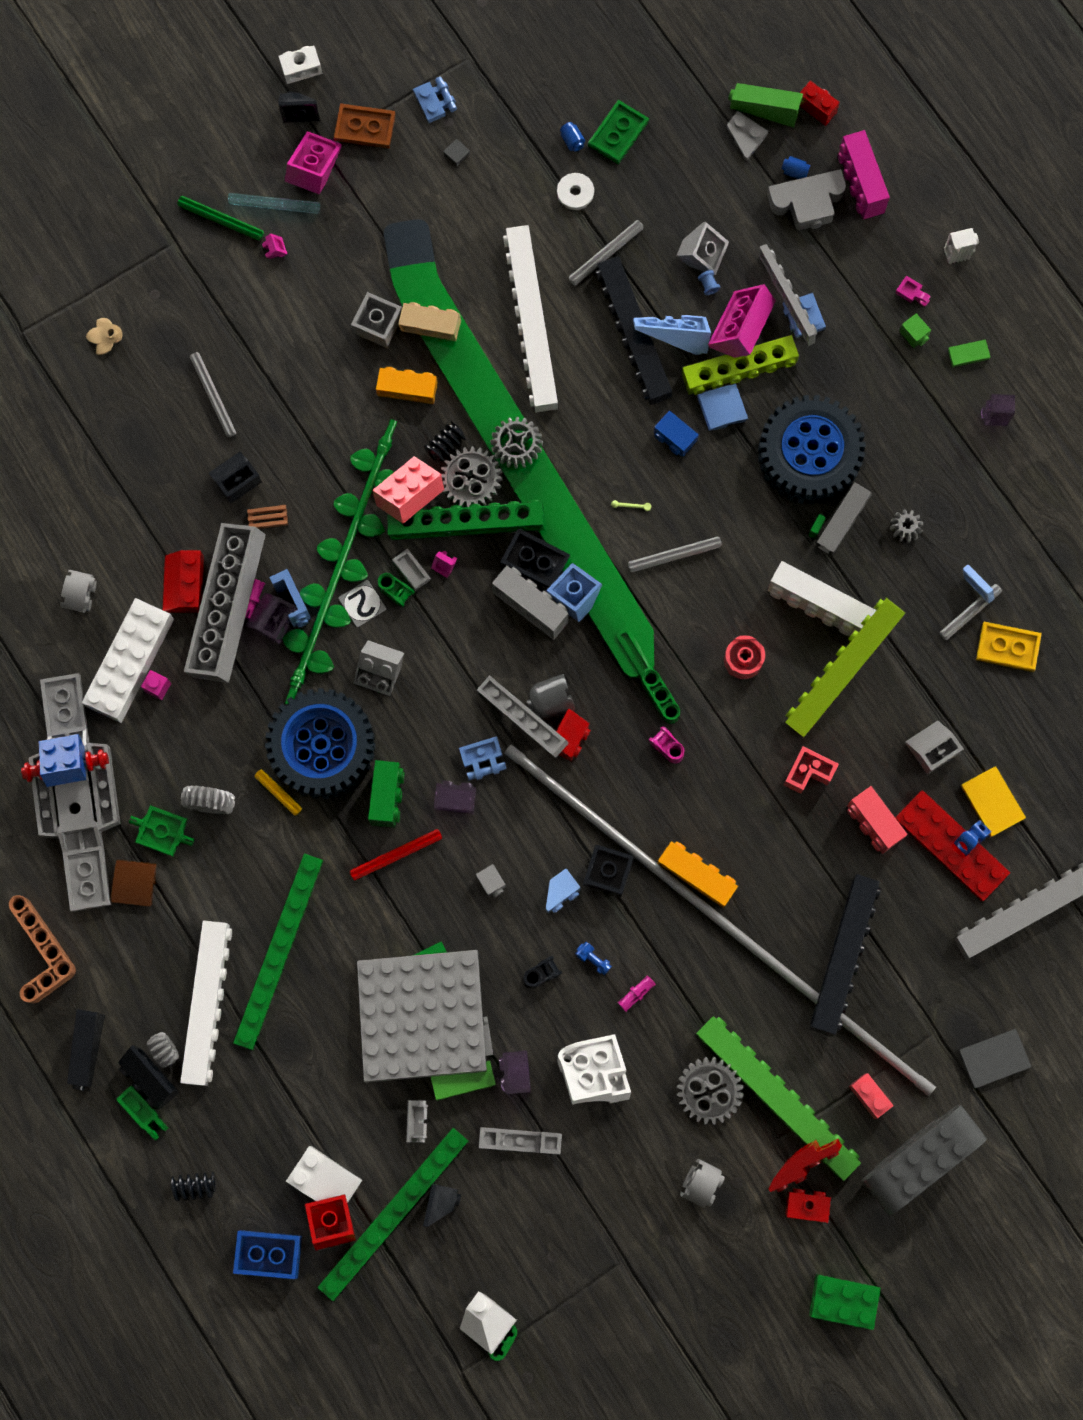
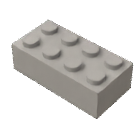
M506 566L492 583L493 594L554 640L568 624V609L561 603L556 604L551 600L552 597L547 592L539 591L533 581L530 579L526 581L522 578V574L516 568L512 567L511 569Z

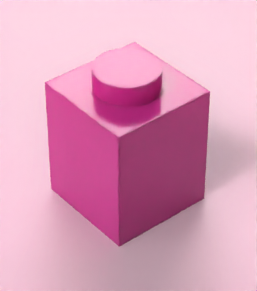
M150 670L141 688L146 693L163 700L171 682L168 678Z

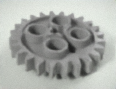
M473 446L470 451L464 447L463 453L456 450L457 456L455 457L450 454L452 460H445L447 467H441L445 473L441 474L442 479L445 480L443 481L445 487L444 494H448L447 498L449 500L453 499L454 505L460 502V506L464 507L467 504V507H469L471 504L482 502L486 506L485 500L493 501L491 495H498L495 488H501V485L497 482L503 481L502 477L498 476L502 473V470L496 469L500 464L494 462L496 459L494 455L489 457V451L483 453L482 448H479L477 452ZM470 463L467 469H461L462 464ZM482 468L488 469L485 475L479 474ZM456 472H459V473L463 474V476H462V475H455V473H456ZM472 475H474L476 479L471 478L469 481L467 477H472ZM457 481H464L461 487H455ZM474 487H482L480 492L473 493Z
M705 1057L703 1063L697 1059L696 1066L690 1063L688 1065L690 1070L684 1069L683 1073L685 1076L679 1077V1080L683 1082L677 1085V1088L682 1090L678 1092L677 1096L683 1097L679 1104H686L683 1111L690 1110V1118L697 1115V1122L704 1118V1122L707 1124L709 1119H711L715 1125L717 1118H719L723 1123L725 1121L724 1115L730 1119L732 1117L731 1112L736 1113L738 1110L735 1105L740 1106L742 1103L737 1099L744 1096L743 1093L738 1092L743 1089V1085L737 1084L741 1077L735 1078L734 1075L737 1070L730 1072L731 1064L724 1067V1060H721L718 1064L715 1057L711 1062ZM712 1073L719 1075V1082H714L711 1079ZM692 1081L700 1082L702 1088H694ZM721 1084H727L726 1087L716 1089L713 1094L708 1092L698 1098H694V1095L704 1093L708 1087L712 1090ZM719 1093H726L728 1095V1100H721L719 1098ZM700 1100H707L710 1107H702Z

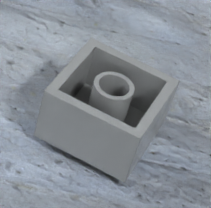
M367 292L351 323L352 332L387 348L398 327L402 307Z

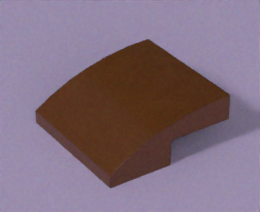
M116 860L111 902L151 906L157 864Z

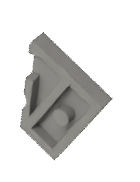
M739 111L727 124L729 134L734 138L737 148H740L744 160L748 161L768 135V131Z

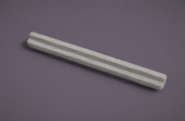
M636 220L571 274L569 281L573 285L581 282L597 268V263L606 261L642 231L643 224Z
M198 352L191 354L190 359L226 436L230 438L236 435L233 424Z
M717 536L629 561L628 568L630 572H635L720 548L722 545L721 539Z

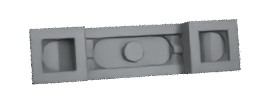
M480 1127L479 1148L561 1154L562 1134Z

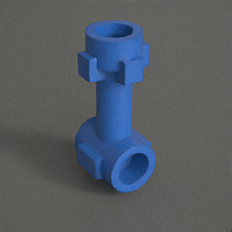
M588 942L581 944L577 948L575 955L583 962L588 959L598 967L596 972L602 973L605 976L612 967L609 964L610 962L607 959L602 961L592 952L595 949Z

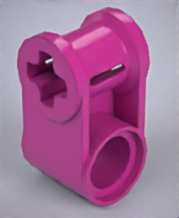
M662 726L660 728L661 731L653 738H649L648 741L669 762L674 764L680 763L684 758V747L668 729ZM678 749L681 754L678 757H673L670 751Z

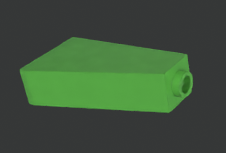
M737 83L735 90L731 89L728 100L731 101V109L794 128L803 94Z

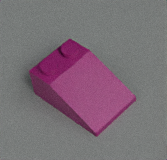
M307 131L287 163L285 182L320 194L329 178L342 144Z

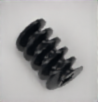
M451 421V425H445L446 430H440V435L436 434L434 436L435 441H429L430 446H423L426 453L434 461L437 459L444 461L442 454L449 456L448 449L455 451L453 444L455 443L460 446L459 438L464 441L466 440L463 431L453 421Z
M205 1172L202 1179H200L198 1173H195L193 1180L190 1174H187L186 1180H183L182 1175H179L178 1181H175L172 1175L171 1188L175 1201H180L181 1196L186 1201L189 1199V1195L192 1200H196L197 1195H199L200 1199H204L206 1194L208 1198H212L216 1191L215 1173L212 1172L211 1177L208 1178Z

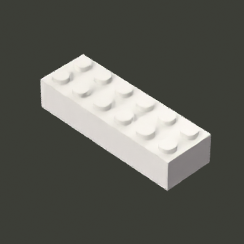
M781 561L767 590L772 597L786 600L787 604L791 607H799L805 610L804 612L808 616H816L822 619L825 625L835 626L839 628L841 633L850 636L855 630L859 632L863 627L861 622L867 615L872 616L876 611Z
M137 598L134 599L82 701L87 708L122 723L174 621L170 613Z

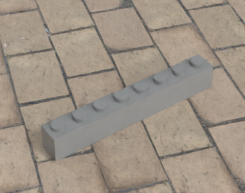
M1083 863L1077 865L1079 869L1075 872H1072L1070 869L1061 874L1062 879L1057 882L1054 879L1043 884L1045 888L1039 892L1037 889L1026 894L1028 898L1022 901L1018 898L1010 902V908L1003 910L1001 907L992 912V918L986 920L983 917L974 922L976 927L970 930L968 927H965L958 931V937L954 938V941L965 960L1082 896Z

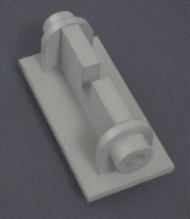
M408 1100L406 1142H425V1138H427V1124H424V1119H427L428 1105H426V1101Z

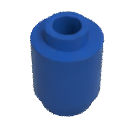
M568 122L560 128L561 137L570 151H579L584 147L585 139L577 125Z
M790 156L789 159L785 158L781 169L784 170V175L801 179L807 177L811 165L806 164V161Z

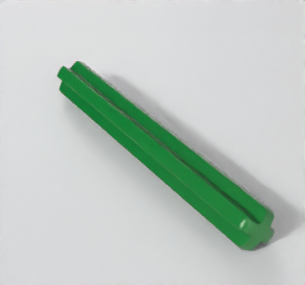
M180 196L177 204L179 207L258 241L264 235L263 230L187 197Z

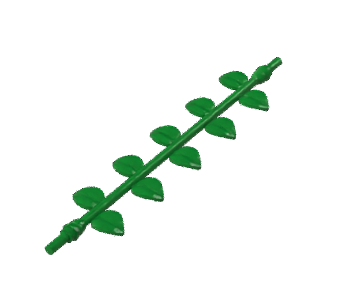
M390 419L385 435L379 440L376 457L369 449H361L351 455L350 460L353 466L359 471L370 472L360 502L356 496L350 493L343 494L334 500V507L341 515L347 517L354 516L343 547L334 538L326 539L317 545V551L323 559L330 562L337 561L326 592L322 586L316 583L310 584L300 591V596L307 605L311 607L321 606L310 636L308 637L300 629H294L283 636V642L290 651L295 653L303 652L299 666L290 678L291 682L289 685L291 687L285 705L288 704V698L292 697L293 700L295 699L298 689L304 684L306 667L311 672L317 674L327 673L334 669L333 662L325 651L318 650L313 653L312 651L323 621L328 626L334 628L344 627L351 623V619L343 606L332 605L329 607L340 575L349 582L363 581L368 577L366 569L359 560L351 559L346 561L357 529L360 534L367 537L379 536L385 532L380 519L376 515L367 514L363 516L374 484L377 487L394 473L390 469L380 472L379 470L384 457L392 447L391 443L393 440L391 438L397 424L395 420Z

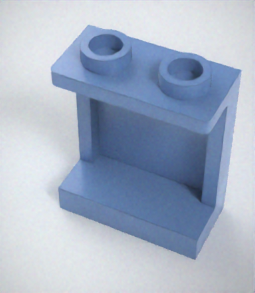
M288 569L271 576L270 580L277 594L288 589L298 608L297 611L288 615L293 627L307 625L311 617Z

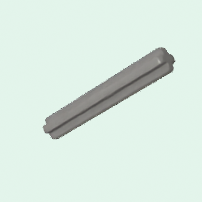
M997 584L991 587L994 592V598H996L1002 592V589ZM980 596L941 630V637L948 640L989 603Z

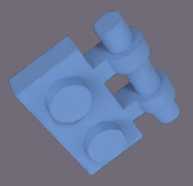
M442 77L435 79L436 87H432L431 83L428 82L413 89V93L428 123L444 117L445 108H449L450 112L457 110L456 101L450 95L449 87ZM442 94L444 100L439 101L437 95Z
M813 293L799 297L800 306L807 311L810 324H814L817 332L825 330L826 326ZM783 302L784 315L788 317L790 322L789 328L794 333L795 338H799L802 334Z
M497 736L459 748L465 768L473 766L474 771L467 773L469 780H479L483 778L482 776L492 773L495 775L500 773L499 771L507 769L505 762L498 764L496 762V758L503 756ZM490 760L491 766L479 768V763Z

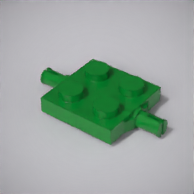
M151 805L143 819L132 815L129 819V824L139 827V834L135 843L172 857L180 843L192 846V842L195 840L184 835L188 819Z

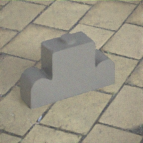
M840 169L768 186L767 197L774 214L784 215L788 210H791L797 230L816 229L832 222L834 216L832 202H838L843 198L846 185L842 170Z

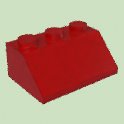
M180 550L165 555L163 611L167 613H199L203 597L204 555L201 550Z

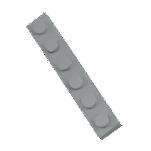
M767 244L760 246L759 257L808 346L815 344L816 327L814 324H810L807 311L800 306L799 296L797 294L794 295L790 280H786L784 277L783 267L781 264H777L776 255L773 250L769 249Z
M490 675L477 689L480 694L555 758L568 745L569 742Z

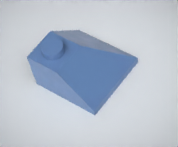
M572 563L547 589V593L557 604L561 603L568 609L569 616L580 622L592 609L602 584Z

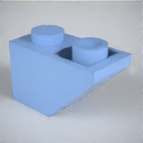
M564 869L550 880L546 903L547 913L551 911L556 913L563 907V902L567 899L572 901L580 895L578 891H580L581 887L567 869Z

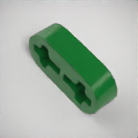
M515 1325L512 1326V1333L514 1335H509L506 1341H501L504 1343L501 1348L503 1354H498L496 1357L488 1352L493 1360L500 1361L508 1353L517 1336Z

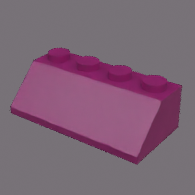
M765 284L734 291L708 343L710 348L734 358L751 354L776 302Z

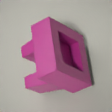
M269 234L265 237L266 241L262 243V246L266 249L269 248V252L265 254L266 258L272 259L287 255L282 237L274 234Z
M439 551L435 555L431 569L448 578L457 558L453 557L451 559L446 556V551Z

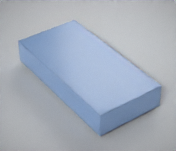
M966 565L963 568L964 579L987 603L994 600L993 589L969 565Z

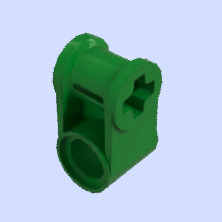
M383 573L378 578L379 590L402 608L405 606L404 603L409 596L415 593L411 587L390 573ZM384 580L392 582L389 587H383L381 583Z

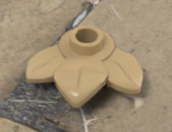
M107 318L97 319V327L92 328L86 335L88 341L97 344V355H103L111 351L113 344L118 343L123 336L121 328L112 324Z

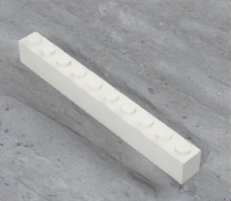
M529 225L506 228V235L503 236L504 246L509 248L506 258L507 264H511L512 270L509 271L510 282H514L515 288H512L513 300L517 299L518 306H515L516 317H520L521 322L517 325L519 335H523V341L520 342L521 351L526 353V359H523L524 369L529 371V377H526L527 388L532 390V395H529L530 406H534L535 413L558 409V401Z

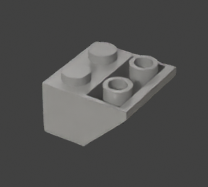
M368 640L360 652L353 684L390 696L401 670L404 653Z
M936 721L905 741L927 775L964 750L954 734L939 721Z

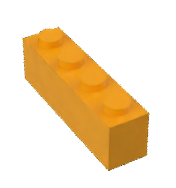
M671 841L657 863L724 908L738 887L735 884L736 881L728 875L724 877L719 874L720 870L712 864L708 866L703 863V859L695 853L691 855L685 851L686 847L677 841L673 843Z

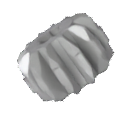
M905 509L902 511V514L897 512L895 518H892L890 521L893 524L890 526V531H895L893 534L894 538L900 536V542L904 538L907 543H910L911 538L917 540L918 534H921L923 531L920 528L923 526V522L918 521L920 515L914 517L913 510L909 514H907ZM906 523L910 528L906 529V526L903 527V524Z
M165 1033L155 1034L147 1041V1048L150 1054L161 1067L164 1068L172 1065L179 1059L176 1046Z

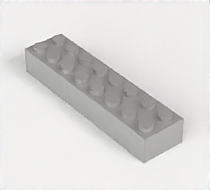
M221 523L184 669L185 673L194 678L229 683L266 536L265 533L254 526Z

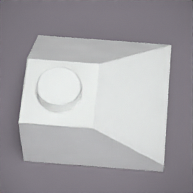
M478 1291L465 1310L460 1329L486 1351L493 1354L517 1320L487 1295Z

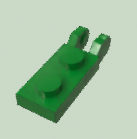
M133 1085L116 1099L142 1129H145L154 1140H157L159 1136L149 1126L153 1121L162 1130L166 1131L169 1129L163 1120L158 1117L159 1114L148 1104Z

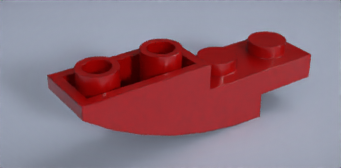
M839 1139L821 1147L817 1140H814L802 1147L784 1163L768 1188L769 1191L777 1190V1192L786 1189L789 1183L795 1181L797 1184L804 1181L810 1171L808 1165L812 1168L820 1164L821 1159L826 1157L832 1159L839 1155L842 1147Z

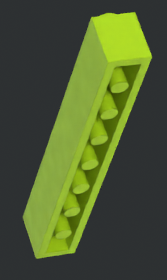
M888 598L884 601L882 599L878 601L874 606L875 613L872 616L867 615L861 622L863 625L859 632L855 630L848 638L851 641L848 646H842L835 654L838 658L834 663L829 661L823 669L825 674L821 678L817 676L811 683L812 690L809 693L804 692L798 699L800 702L799 706L796 709L792 707L785 715L788 718L785 723L804 737L905 615V612Z

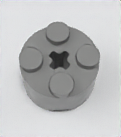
M69 570L70 576L66 575L61 597H65V600L60 602V607L82 613L90 611L92 606L90 594L91 592L95 593L97 581H95L91 574Z
M697 1159L695 1162L699 1164L697 1167L692 1165L682 1186L686 1188L685 1193L681 1192L680 1196L703 1208L706 1205L711 1207L716 1197L713 1194L717 1187H721L725 1177L721 1175L722 1171Z

